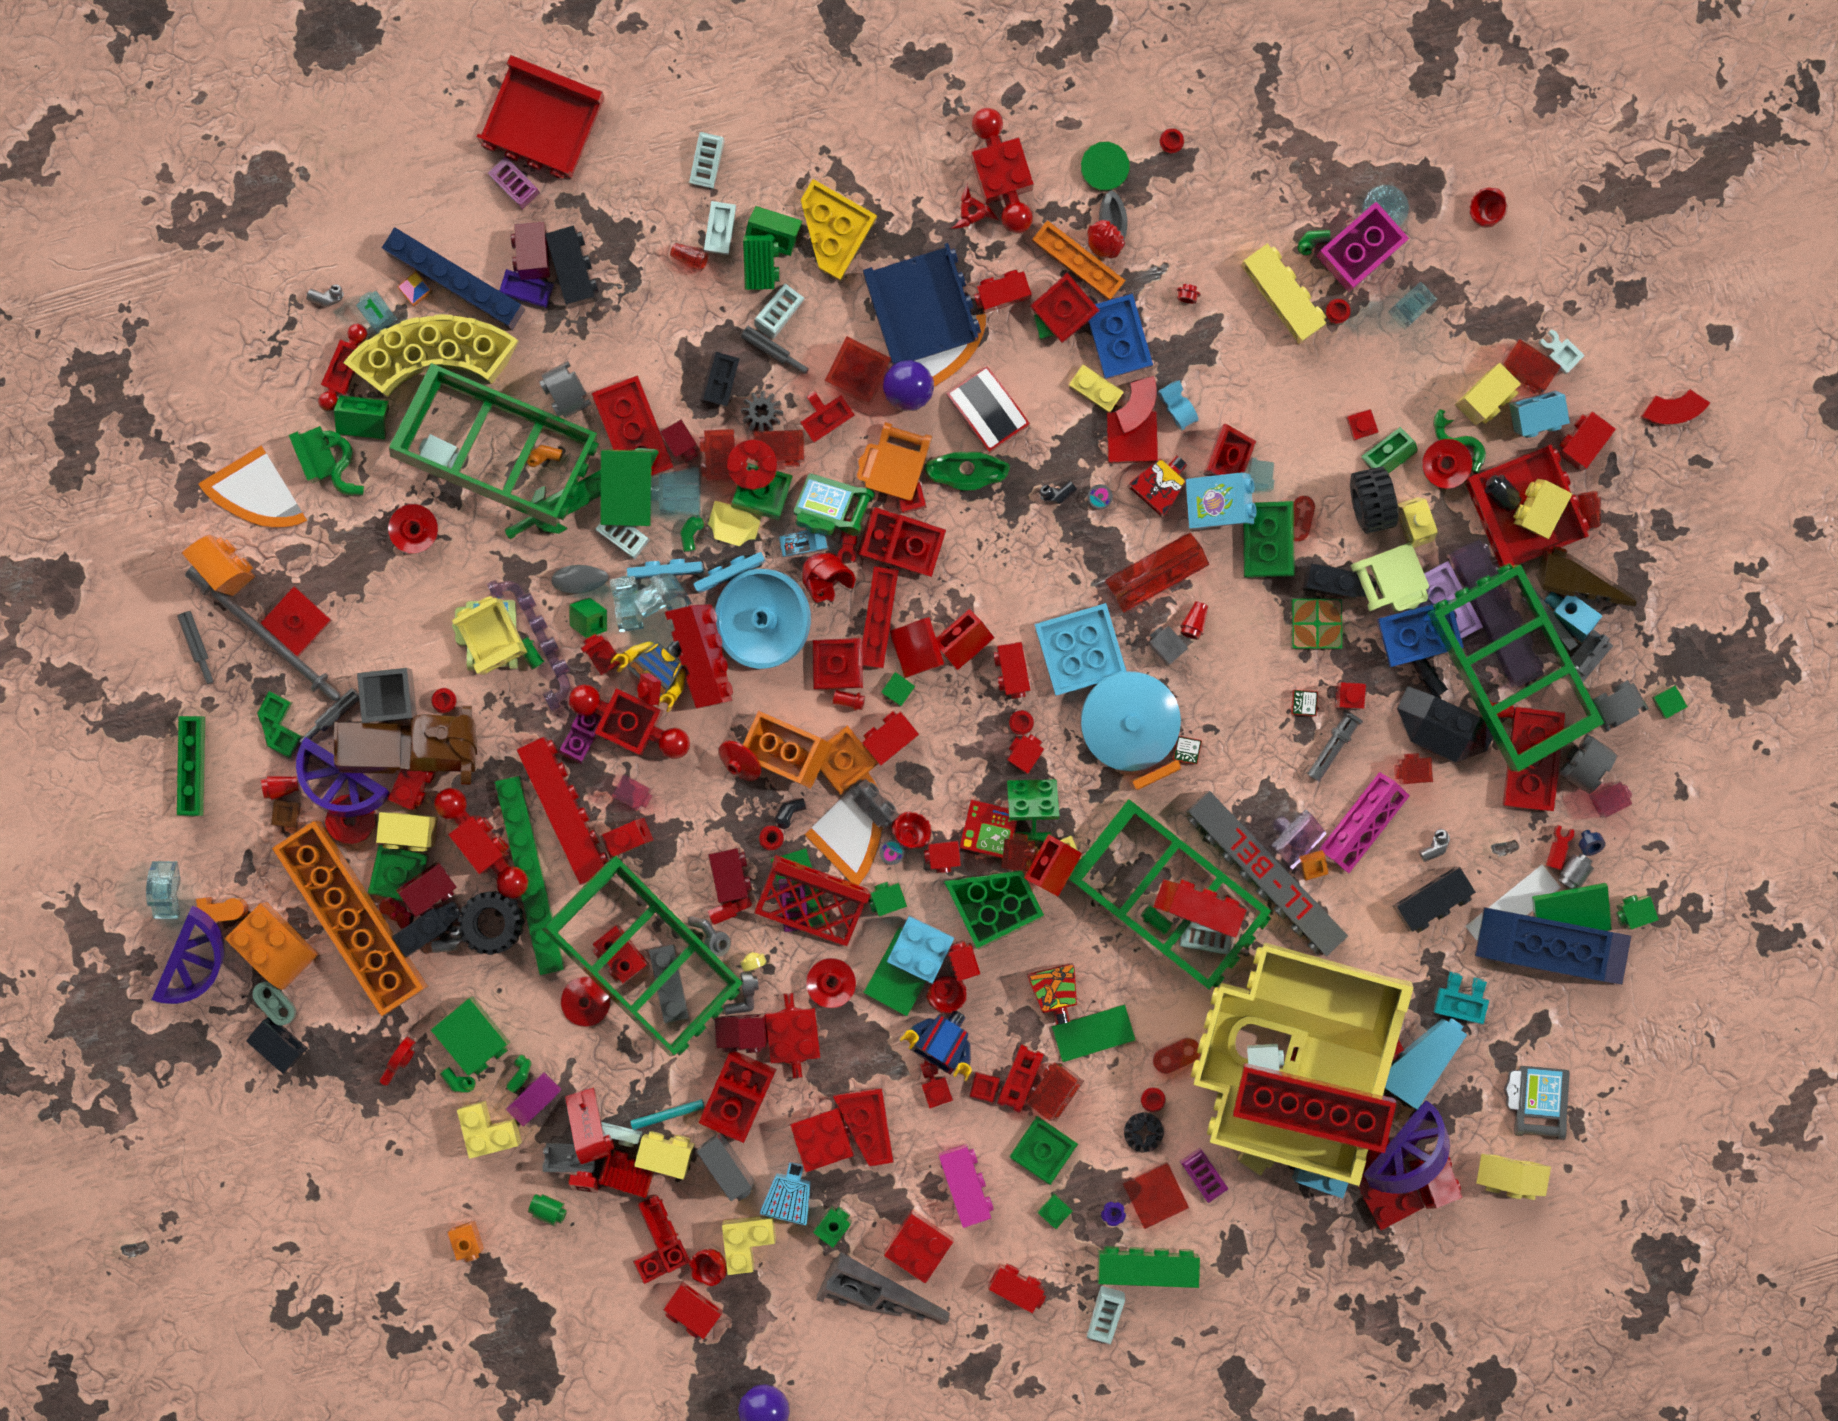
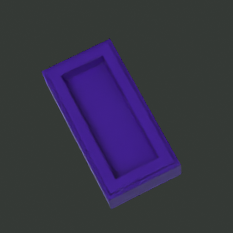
M506 269L499 291L508 297L547 309L554 284L540 279L521 280L519 273Z

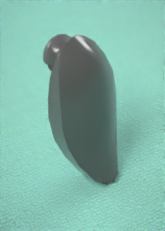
M1111 190L1102 199L1099 221H1110L1111 224L1117 226V231H1120L1125 239L1127 234L1126 209L1119 195Z
M570 565L556 571L552 576L551 582L557 590L562 592L585 593L604 585L608 581L609 576L604 570L596 567Z

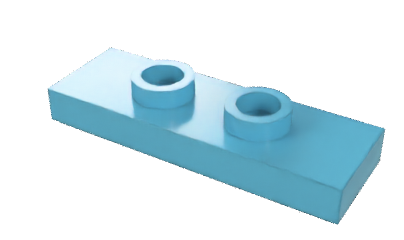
M762 552L746 559L744 555L730 561L732 565L725 569L719 566L710 570L708 577L693 583L697 592H705L743 572L764 564L766 561Z
M673 559L667 565H660V561L645 562L644 567L627 568V576L631 580L701 574L704 572L702 562L685 563V559Z

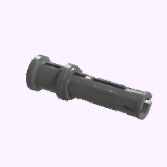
M1347 710L1343 711L1344 716L1337 727L1332 728L1331 738L1309 772H1307V775L1318 782L1321 781L1343 745L1351 742V736L1357 726L1363 723L1360 718Z

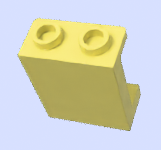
M492 596L479 601V606L472 610L466 608L458 612V617L452 620L453 624L458 626L475 660L473 666L476 673L485 675L527 653L502 599L492 598Z

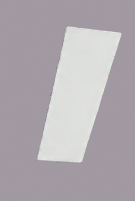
M1542 864L1489 908L1528 915L1533 911V896L1554 893L1561 887ZM1483 912L1465 926L1477 941Z

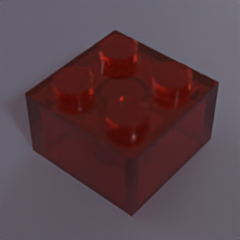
M846 336L824 380L825 385L870 407L892 363V359Z

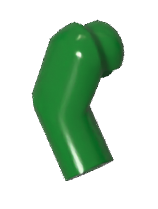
M1330 230L1307 231L1298 242L1297 248L1299 253L1304 256L1310 255L1317 243L1330 242Z
M692 516L688 518L680 530L684 552L696 550L693 536L697 530L704 527V521L701 517Z
M522 1054L514 1061V1065L519 1070L506 1085L507 1089L513 1093H516L527 1080L532 1065L531 1060Z
M450 1067L439 1074L453 1092L469 1093L475 1088L476 1081L473 1077L456 1076Z

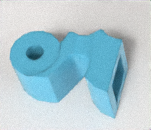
M1180 380L1159 390L1157 395L1160 401L1167 407V412L1171 414L1178 428L1182 431L1193 422L1199 421V418L1191 402L1181 395L1183 387Z

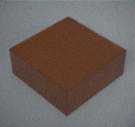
M274 800L271 825L298 827L301 802Z

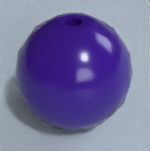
M913 360L900 361L893 365L884 376L883 392L887 401L896 409L906 412L917 411L924 407L932 398L934 379L930 371L919 362Z
M767 1384L754 1386L740 1400L738 1408L739 1420L788 1421L790 1414L789 1402L784 1393L775 1386Z

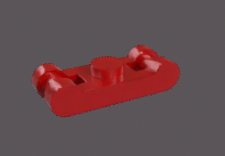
M1023 1044L1019 1046L996 1103L1003 1107L1007 1105L1013 1108L1012 1111L1020 1113L1044 1056L1042 1052L1036 1051L1035 1053L1028 1050V1047ZM1023 1059L1032 1062L1030 1068L1021 1065ZM1011 1089L1019 1092L1017 1099L1009 1096Z

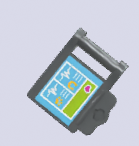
M1520 1066L1519 1071H1509L1508 1081L1504 1086V1093L1506 1095V1107L1516 1110L1515 1136L1533 1134L1554 1136L1557 1140L1566 1139L1569 1070ZM1524 1116L1558 1119L1557 1127L1524 1124Z

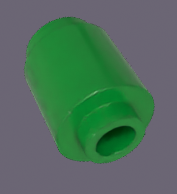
M535 1194L530 1203L528 1213L532 1214L533 1218L555 1227L557 1223L562 1224L567 1210L564 1209L565 1203L544 1194L541 1196Z

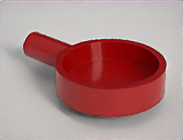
M408 1036L402 1041L386 1065L387 1069L380 1078L381 1084L389 1085L400 1067L404 1069L415 1054L413 1048L416 1041Z

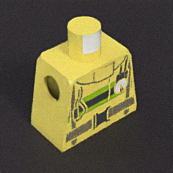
M1416 497L1399 503L1398 519L1407 543H1411L1413 548L1433 542L1438 531L1426 499Z

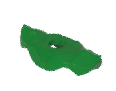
M961 451L934 458L925 464L924 469L927 476L934 482L944 483L959 490H976L985 485L999 483L1004 480L1009 473L1010 466L1006 461L985 453ZM969 461L973 463L974 471L971 474H963L960 471V465L963 462Z

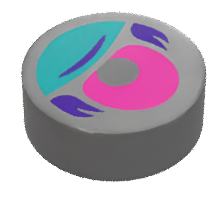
M1095 485L1088 492V503L1094 509L1103 510L1112 502V491L1106 485Z
M888 840L880 847L879 854L883 862L895 865L903 859L904 848L896 840Z

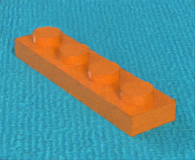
M1048 220L1032 239L1033 243L1107 300H1111L1126 281Z

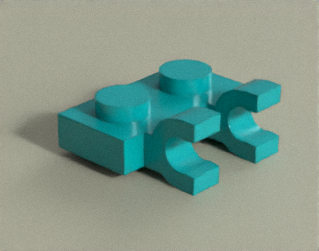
M1449 971L1447 989L1439 987L1434 1012L1484 1024L1490 1001L1483 998L1487 982L1484 979L1474 977L1471 995L1458 991L1463 976Z

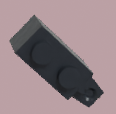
M1313 563L1307 566L1303 590L1350 600L1356 597H1366L1356 572ZM1371 581L1374 590H1376L1377 582Z
M455 901L441 908H433L392 936L404 956L409 957L451 928V924L461 916V909Z

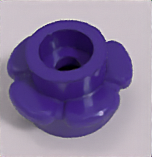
M1119 1202L1106 1203L1104 1210L1101 1212L1103 1221L1107 1222L1109 1226H1117L1122 1223L1126 1218L1124 1206ZM1113 1211L1116 1212L1115 1216L1111 1215Z

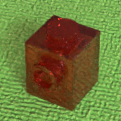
M1419 753L1404 754V759H1397L1398 764L1394 765V776L1396 780L1399 779V784L1433 782L1431 757L1419 758Z
M1013 833V837L1005 838L1001 868L1028 871L1038 853L1035 840L1028 839V835L1022 833Z

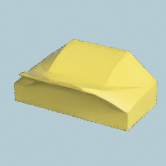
M715 501L708 525L712 528L714 539L741 546L750 539L756 540L763 516L732 508L727 503Z

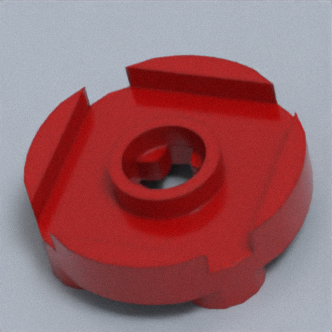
M754 439L737 444L730 452L727 462L729 475L732 480L740 487L752 490L764 488L770 484L776 475L778 465L776 454L772 448L766 443ZM749 458L751 460L755 458L759 460L757 463L759 469L757 471L754 469L748 471L746 469L748 466L746 461Z
M350 794L342 795L333 800L331 804L352 805ZM359 795L360 802L367 800ZM375 810L366 815L358 816L354 826L351 823H345L344 820L347 817H339L329 813L325 817V825L329 834L334 839L347 844H356L366 840L377 826Z

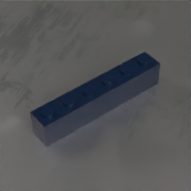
M396 227L393 228L381 247L388 255L512 331L525 311V308L517 301Z

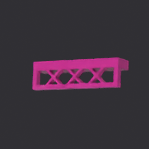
M1379 772L1323 843L1319 851L1323 850L1325 856L1333 860L1349 874L1410 795L1394 780ZM1397 791L1400 795L1393 803H1390L1391 798ZM1379 813H1382V818L1375 823L1376 817ZM1367 832V837L1363 842H1360L1361 836ZM1349 852H1352L1350 859L1345 864L1343 859Z

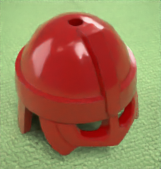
M817 553L810 556L802 568L803 585L815 603L825 600L833 602L836 595L834 586L837 582L849 589H852L856 582L854 572L843 564L836 555L831 553Z

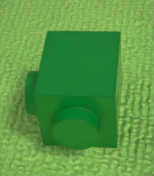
M887 881L874 886L875 891L871 892L872 898L868 900L872 913L877 912L879 917L907 907L899 882L889 886Z
M1631 895L1623 898V903L1616 905L1618 909L1616 918L1620 926H1624V929L1632 930L1659 920L1651 896L1637 897V895Z
M832 1205L814 1228L813 1233L833 1248L852 1223V1220L849 1219L850 1214L842 1207L838 1206L836 1209Z

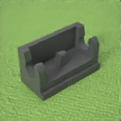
M546 1143V1147L543 1150V1154H545L543 1172L583 1171L593 1173L596 1169V1160L580 1164L574 1144Z

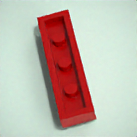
M874 566L862 641L863 666L884 669L899 570Z

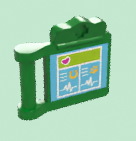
M810 473L794 508V515L797 516L796 525L814 534L831 535L834 529L838 528L851 536H858L861 531L860 523L868 503L872 502L875 493L868 488L854 487ZM854 495L859 498V502L851 522L843 521Z

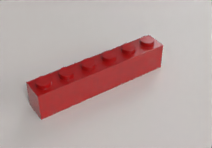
M542 737L516 750L579 884L583 885L609 861V858L605 852L601 853L597 844L600 843L599 837L595 830L590 831L587 821L590 820L585 808H580L576 801L579 795L574 785L569 786L566 776L569 774L564 763H559L555 756L558 750L553 740L548 741L547 737Z

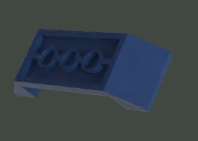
M1484 907L1475 956L1622 985L1631 936Z

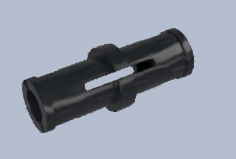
M1427 658L1411 662L1420 675L1418 676L1419 679L1425 682L1434 696L1438 697L1448 690L1437 674V668L1432 666Z

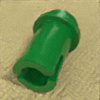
M529 637L522 640L527 650L523 657L531 667L530 669L533 670L545 661L532 644L534 643L533 640H530Z
M1150 904L1140 915L1144 923L1148 922L1161 932L1162 935H1165L1173 925L1172 921H1169Z

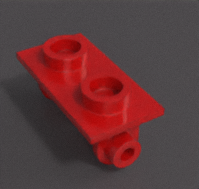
M655 1194L637 1205L657 1250H660L668 1244L672 1245L678 1242L677 1236L679 1234L676 1233L671 1220L668 1221L667 1219L668 1214L663 1205V1199H659V1196Z

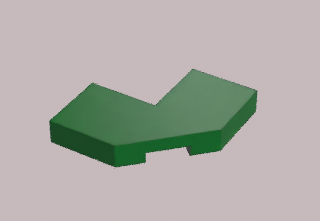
M268 691L257 712L267 746L292 758L300 743L299 740L303 737L281 725L292 702Z

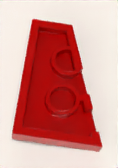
M882 1087L833 1095L868 1166L894 1163Z

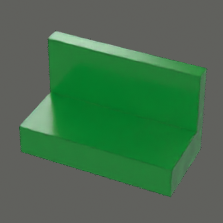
M755 206L748 220L745 236L774 235V242H779V253L791 256L802 220Z
M340 395L334 409L336 433L385 440V419L389 411V401Z
M321 426L302 434L297 431L288 435L306 479L311 483L331 476L333 467L336 465L331 449L326 450L328 442L325 437L323 439L321 437L323 432Z

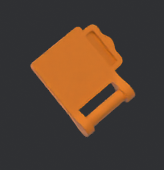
M885 422L878 445L868 444L864 454L859 458L857 478L865 482V486L868 489L911 501L933 436L928 434L921 436L892 427L893 424ZM889 436L921 445L920 452L887 443Z

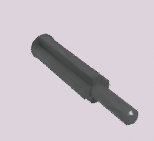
M749 325L742 332L741 338L780 363L784 364L786 362L803 374H807L809 371L808 367L789 356V351L757 332Z
M191 611L183 612L177 615L193 660L195 663H199L206 684H212L214 681L206 662L208 655Z
M351 687L349 691L314 722L316 725L299 740L300 744L305 737L311 740L321 730L325 732L360 700L359 693Z

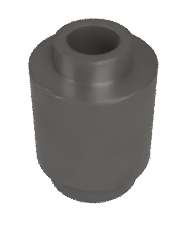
M1581 853L1579 856L1573 854L1560 872L1561 877L1558 881L1569 889L1582 887L1594 870L1591 866L1593 861Z

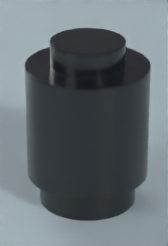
M1494 475L1485 484V493L1500 509H1505L1507 512L1513 510L1522 499L1519 496V491L1504 475Z

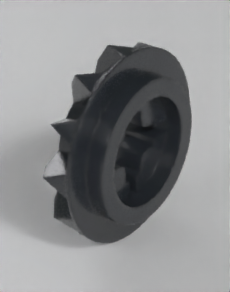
M1141 1112L1128 1119L1124 1127V1137L1127 1144L1133 1150L1141 1153L1150 1152L1161 1145L1164 1130L1162 1123L1156 1116L1151 1113ZM1144 1122H1146L1147 1130L1154 1134L1147 1135L1144 1143H1142L1141 1135L1133 1133V1131L1142 1130Z

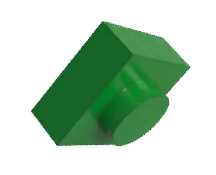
M1053 1193L1037 1213L1057 1229L1073 1210Z

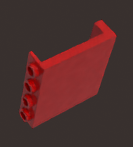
M510 55L507 61L508 71L482 134H477L476 137L482 143L481 147L489 151L495 152L497 149L505 152L504 156L511 160L518 161L520 158L527 161V165L536 170H541V168L550 170V175L563 180L564 177L572 179L605 99L603 92Z
M1551 444L1468 477L1464 482L1499 568L1508 563H1511L1512 566L1519 565L1543 555L1545 547L1553 549L1554 546L1563 547L1589 536L1587 532L1589 531V525L1584 517L1581 518L1578 510L1580 504L1575 494L1569 499L1549 539L1540 537L1514 524L1516 520L1513 517L1520 504L1524 505L1528 497L1525 493L1531 482L1535 483L1537 479L1546 480L1571 493L1569 476L1565 471H1562L1559 464L1561 462L1560 454L1556 448L1553 449ZM1494 475H1504L1519 491V496L1522 499L1513 510L1507 512L1505 509H1500L1485 493V484L1489 478Z

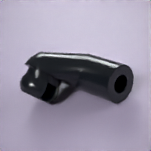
M1070 480L1060 489L1044 485L1040 488V497L1045 502L1061 504L1077 488Z
M804 798L785 802L781 805L775 816V822L780 829L790 827V819L793 813L807 809Z

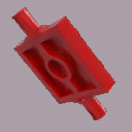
M784 993L785 1009L778 1012L765 1013L771 1064L781 1062L791 1064L792 1078H797L796 1068L798 1070V1078H802L801 1062L807 1059L820 1058L815 1008L801 1009L795 1007L794 993H789L790 1003L788 1001V993Z

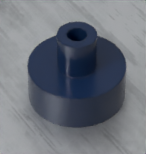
M1585 830L1581 833L1583 838L1579 841L1578 845L1585 856L1595 855L1606 846V842L1600 833H1591L1590 830Z

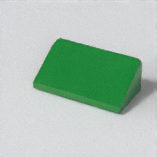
M1399 427L1362 455L1361 458L1370 469L1383 466L1390 473L1417 453L1418 448L1416 442Z

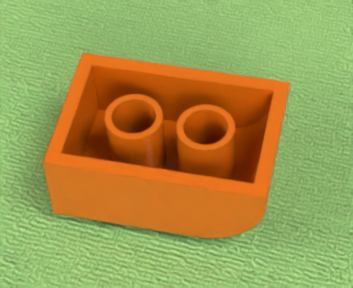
M206 535L182 552L185 558L217 592L234 596L255 577L251 572L253 569L252 565L244 557L241 559L234 553L237 549L228 539L224 540L222 537L217 538L212 535Z
M758 710L743 745L753 752L759 760L761 767L811 789L831 743Z
M268 902L260 903L225 938L268 982L280 990H285L319 955Z

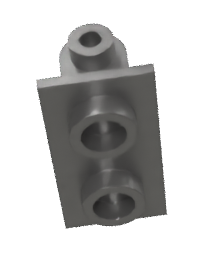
M1595 630L1592 631L1570 658L1582 682L1585 681L1613 647L1606 635H1600Z
M867 779L850 793L853 796L852 799L863 811L869 806L873 808L868 816L878 827L887 828L899 816L894 804L885 800L879 793L877 786L868 782Z

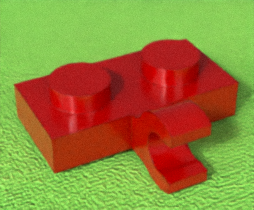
M814 391L807 396V399L816 412L802 420L800 424L813 443L853 418L855 414L842 395L824 405Z

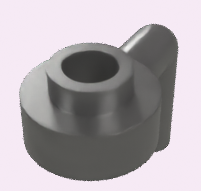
M694 916L689 917L688 924L704 931L706 934L704 944L716 956L720 957L728 952L731 941L726 933L714 930L708 920Z
M751 971L741 972L744 1002L724 1005L725 1015L750 1012L754 1009V991L759 990L757 975L752 976Z

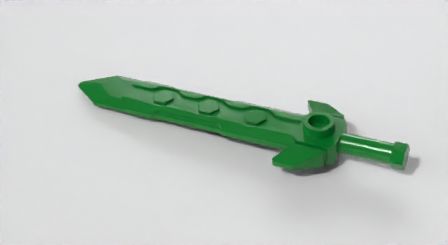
M635 449L643 451H652V465L659 453L656 449ZM601 470L577 482L579 489L575 498H570L566 505L569 507L567 515L601 496ZM542 486L535 490L531 503L554 511L564 489L546 499V487ZM529 516L515 525L505 528V533L511 540L517 534L535 524L537 527L542 528L543 531L560 534L568 528L560 523L555 527Z

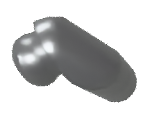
M335 284L324 293L310 289L306 300L323 307H330L340 302L344 293L342 287Z
M1437 830L1431 846L1419 851L1423 862L1445 854L1450 841V836L1446 830Z
M452 926L445 940L432 941V952L440 953L457 950L463 941L461 939L463 935L458 930L460 926Z

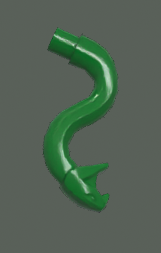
M1439 409L1434 416L1433 423L1436 437L1438 440L1454 439L1463 445L1471 446L1474 449L1471 472L1478 474L1486 459V451L1483 444L1472 436L1449 437L1445 433V427L1454 420H1447L1443 415L1445 411Z
M323 431L321 433L322 439L325 437L329 442L326 450L337 445L343 451L342 458L336 463L331 472V480L334 487L344 495L363 496L364 486L346 483L341 479L342 472L348 467L353 458L352 446L340 434L334 431Z

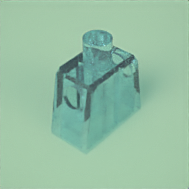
M691 468L660 474L659 486H651V501H659V510L661 512L701 517L700 469Z

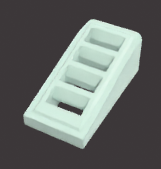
M704 132L699 133L689 184L714 189L725 143L723 137ZM706 142L717 145L716 149L704 146V143ZM702 152L715 155L714 159L701 156ZM701 162L713 166L712 169L699 166V163ZM697 172L711 175L710 179L698 177Z
M784 284L755 318L754 326L773 340L804 301V297L787 284ZM782 296H787L794 303L791 305L786 300H784ZM779 303L781 306L786 308L787 311H783L776 304ZM773 311L780 317V320L771 315L770 312Z
M599 524L596 527L598 532L634 559L637 558L650 540L633 526H624L616 538L612 535L619 525H613L609 532L604 530L607 525ZM630 530L632 533L624 543H621L622 537ZM635 536H638V541L631 549H629L628 545L631 543Z
M1191 923L1181 936L1180 946L1227 955L1233 948L1234 937L1226 935L1224 948H1219L1222 933L1196 923ZM1191 928L1196 929L1194 943L1189 942ZM1201 930H1206L1204 944L1201 945L1199 944ZM1211 932H1216L1214 946H1209Z
M1101 1286L1087 1332V1338L1111 1344L1125 1303L1124 1292ZM1102 1307L1114 1310V1313L1104 1311ZM1099 1317L1111 1320V1323L1101 1321L1098 1319ZM1097 1326L1108 1329V1333L1095 1330Z

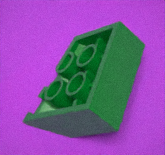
M1022 870L944 881L977 950L1045 918L1027 879L1024 878L1025 875Z

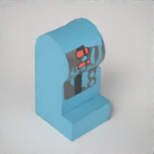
M804 530L799 531V533L779 537L783 557L828 550L825 534L822 533L814 534Z

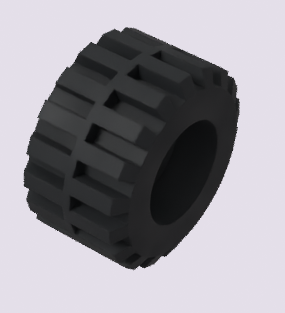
M1381 466L1352 473L1350 479L1351 499L1356 519L1364 533L1368 534L1396 527L1399 518L1398 503L1391 477L1386 469Z
M498 891L477 894L475 897L470 898L467 904L462 907V914L458 917V922H460L458 930L463 935L461 939L469 944L468 947L471 950L475 949L480 954L493 955L506 951L518 942L519 936L523 933L524 929H522V926L525 924L524 918L522 919L523 911L517 906L518 902L516 900L504 897ZM487 908L497 909L505 919V928L502 934L494 938L485 936L478 927V917Z

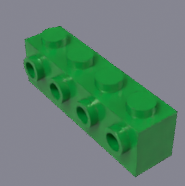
M1105 1246L1104 1250H1098V1284L1199 1288L1200 1257L1194 1253V1250L1179 1249V1253H1169V1249L1154 1248V1252H1144V1248L1130 1247L1129 1251H1119V1247Z

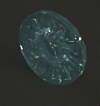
M1377 186L1364 199L1363 212L1377 202L1398 226H1401L1408 216L1409 204L1407 197L1395 186Z

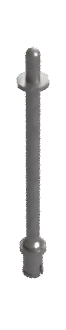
M193 566L186 571L185 577L197 585L203 595H212L313 683L311 691L314 692L320 689L331 700L337 701L340 699L339 692L326 682L328 678L326 673L319 676L231 598L224 593L215 591Z

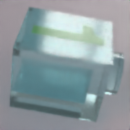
M377 291L365 293L359 299L360 302L356 304L377 333L398 319Z

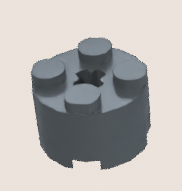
M569 361L543 373V380L539 381L545 394L551 393L555 401L551 405L557 416L563 415L565 418L592 405L590 399L584 400L583 395L586 394V391L575 371L572 373L568 371L567 368L571 367Z
M1627 680L1613 688L1614 694L1608 696L1605 692L1592 700L1604 724L1600 725L1604 733L1611 730L1610 724L1615 728L1639 715V708L1642 712L1649 709L1634 683L1630 684Z
M1586 734L1579 744L1580 747L1575 745L1567 755L1570 761L1563 765L1559 774L1581 790L1591 794L1602 783L1599 780L1606 771L1610 772L1617 755L1612 749Z

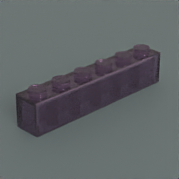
M1481 539L1449 553L1464 588L1468 587L1470 590L1477 586L1476 581L1487 575L1491 578L1498 574V567L1496 565L1493 566L1489 558L1491 556L1490 549L1485 542H1481ZM1502 584L1471 601L1490 643L1521 627L1523 623L1520 613L1517 610L1514 611L1510 603L1512 596L1506 587L1503 588ZM1528 633L1495 651L1512 688L1521 686L1544 675L1542 671L1544 664L1539 655L1535 656L1531 648L1534 644Z

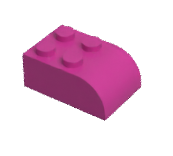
M1375 202L1321 249L1316 257L1349 293L1394 254L1409 237L1384 209Z

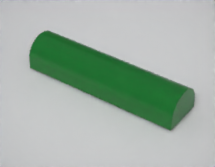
M178 716L176 816H204L206 716Z

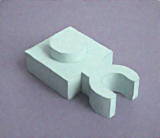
M1551 329L1547 334L1551 336L1552 343H1547L1544 339H1541L1538 343L1543 349H1550L1552 351L1548 358L1564 374H1567L1585 355L1568 339L1561 343L1557 332Z

